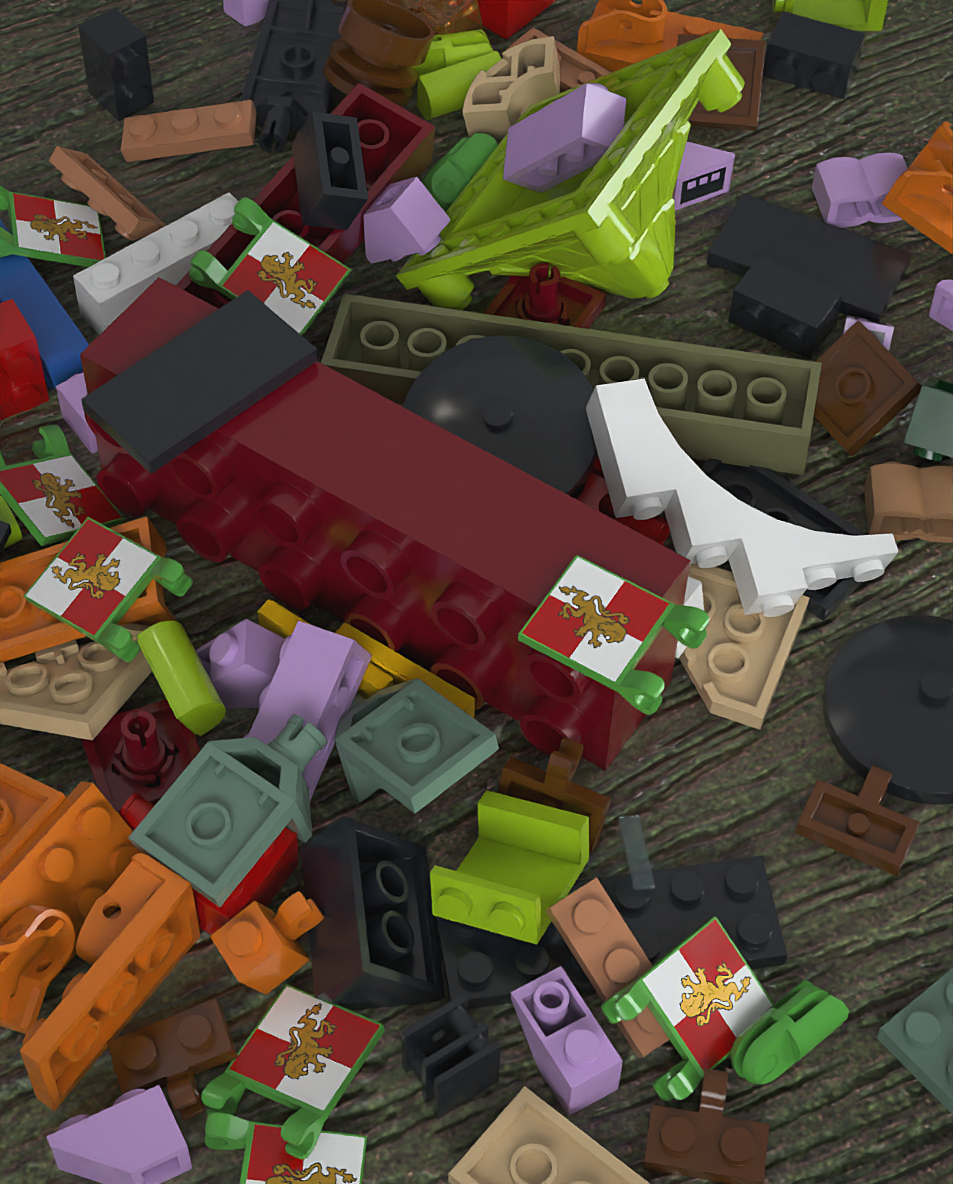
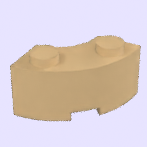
M554 36L533 39L509 48L502 53L503 59L493 65L486 73L483 70L479 72L466 94L463 106V117L468 137L475 133H486L495 138L497 144H499L507 135L508 128L517 122L529 105L560 93V66Z

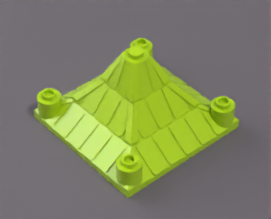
M719 29L587 82L601 84L609 92L626 98L624 127L596 165L542 193L503 180L507 133L445 212L450 221L439 233L441 237L440 242L424 255L414 253L396 277L407 290L418 288L432 306L463 310L473 298L471 292L474 289V283L468 275L489 271L492 275L529 276L531 268L539 263L550 264L548 277H551V269L555 266L560 271V277L575 280L599 291L631 299L643 297L652 299L660 295L668 287V278L673 271L675 201L672 195L691 127L688 119L698 102L707 111L717 109L718 112H724L737 104L742 98L740 91L743 89L745 81L726 55L731 43L724 32ZM581 85L529 105L516 123L576 90Z

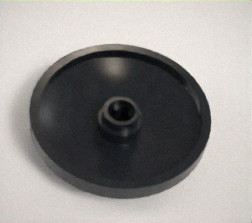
M489 336L457 345L438 356L420 373L412 384L403 404V407L571 497L575 495L589 477L598 456L586 412V406L593 393L592 386L579 367L568 357L551 346L536 340L517 336Z
M926 615L902 616L878 622L862 630L852 637L837 654L831 665L823 695V714L827 732L844 761L865 780L872 765L892 773L887 786V793L908 801L934 805L953 804V620Z

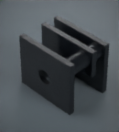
M464 994L401 1032L402 1068L405 1073L411 1070L414 1072L422 1084V1097L425 1102L430 1099L434 1101V1115L437 1119L442 1118L499 1082L501 1045L497 1040L490 1044L488 1041L489 1028L485 1023L480 1026L475 1023L468 1013V999Z

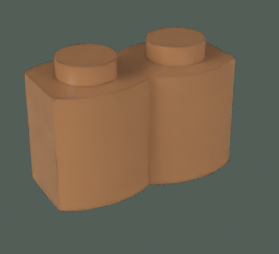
M896 461L870 466L864 486L868 535L893 533L895 541L920 538L929 542L953 543V466L937 464L919 469Z

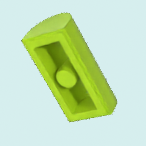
M493 51L419 76L416 106L424 118L431 120L463 109L466 94L481 70L486 73L493 65L502 60L501 56L497 51Z
M163 621L137 634V642L175 717L195 735L198 734L200 737L216 727L223 720L226 708L182 624L177 621Z

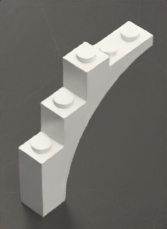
M645 379L595 386L586 406V412L615 517L620 518L633 515L634 519L644 520L655 517L665 511L676 553L691 560L690 565L698 564L700 568H711L721 565L729 559L745 615L763 612L765 617L780 616L794 609V605L806 589L817 590L835 583L837 579L854 577V580L857 582L875 579L884 574V569L898 554L893 533L851 536L813 531L777 520L738 500L710 479L680 448L658 414Z

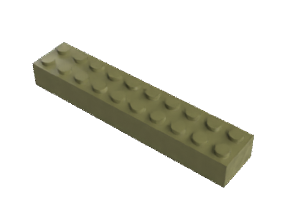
M343 293L321 364L395 403L404 404L412 384L420 373L438 356L449 349L474 339L489 336L524 337L549 345L568 357L586 376L593 391L596 385L645 379L658 414L680 448L690 458L706 461L712 458L722 460L721 463L746 467L753 465L769 468L772 471L804 475L822 366L820 362Z

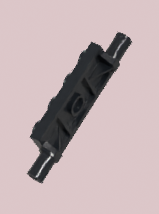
M338 0L269 1L240 100L253 101L257 111L256 126H263L258 137V144L263 150L271 152L273 141L277 140L274 149L275 153L283 152L286 148L289 129L300 131L312 111L330 114L337 88L328 82L323 75V67L327 57L331 56L332 42L343 38L338 32V27L347 2Z

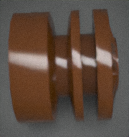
M348 0L338 27V32L343 38L332 42L331 56L326 59L323 75L328 82L347 95L360 83L400 107L406 106L412 95V86L416 85L418 80V72L413 66H419L425 62L434 38V30L421 17L394 3L385 0Z

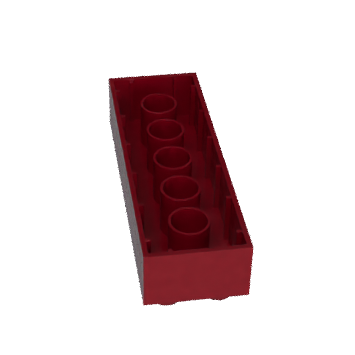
M158 277L80 354L87 394L93 392L214 313L218 308ZM318 361L152 474L84 412L85 420L95 434L101 463V470L97 473L96 477L97 483L103 494L117 508L132 516H142L148 509L176 524L182 539L201 557L220 563L230 555L258 571L266 589L286 606L296 610H305L313 603L393 651L399 652L422 665L434 675L475 698V709L481 708L485 702L519 721L521 731L526 739L548 757L551 756L553 751H559L561 740L565 737L584 745L581 757L606 771L647 714L637 710L615 690L520 642L518 634L576 555L676 605H684L691 560ZM664 627L634 669L650 672L662 678L665 683L663 692L672 680L678 640Z

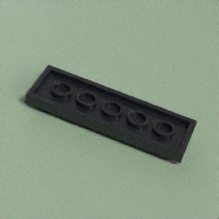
M762 856L597 878L652 965L706 920L714 916L717 917L751 970L785 965L788 954ZM592 879L576 881L568 895ZM435 916L449 1003L464 994L468 999V1009L512 1003L510 998L512 991L560 966L579 994L596 992L552 921L536 945Z

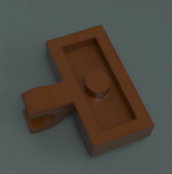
M563 737L559 751H553L550 756L547 771L511 757L503 767L497 793L589 817V852H592L599 842L611 798L571 782L580 762L584 745Z
M872 765L859 796L817 779L798 820L795 833L898 876L920 822L881 806L888 790L887 786L892 773Z
M216 998L107 1042L122 1095L135 1089L148 1090L157 1085L162 1089L167 1086L173 1109L180 1111L183 1121L206 1112L194 1075L238 1058L222 1006Z
M705 1069L701 1082L698 1112L652 1104L643 1169L727 1184H763L770 1124L724 1117L723 1109L728 1072Z

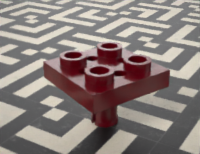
M539 263L531 268L529 276L512 275L483 314L558 325L561 323L565 326L589 329L605 307L606 294L575 280L560 277V271L555 266L551 269V277H548L550 264Z
M167 699L116 714L93 740L80 738L95 786L118 814L126 800L134 793H139L144 799L156 805L201 751L195 734L175 717ZM175 751L179 752L176 757L174 755L166 757V754H175ZM112 771H119L120 774H115ZM157 780L160 782V785L156 788H148L146 784H156Z

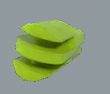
M482 29L434 35L425 62L413 67L417 70L419 78L421 75L493 52L494 50Z

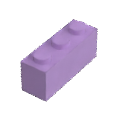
M586 83L509 127L503 180L542 193L596 165L624 127L626 98L609 92L601 84Z
M298 621L293 633L285 639L281 647L279 666L272 682L263 689L258 702L259 712L250 732L243 738L256 737L268 745L283 730L293 714L304 719L303 727L308 722L314 725L325 736L327 744L315 754L302 773L309 788V800H311L335 744L334 738L338 721L348 713L372 655L353 639Z

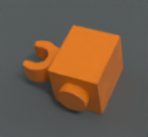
M298 891L280 905L278 913L253 901L212 934L210 938L238 982L267 995L310 961L309 956L297 938L318 925L323 920L324 915L313 899L306 900L303 894Z

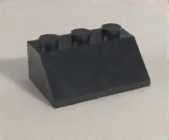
M349 817L341 819L310 838L306 843H302L300 846L305 899H313L324 915L323 920L309 930L315 998L354 1010L437 1002L445 998L435 916L432 913L431 884L426 847Z

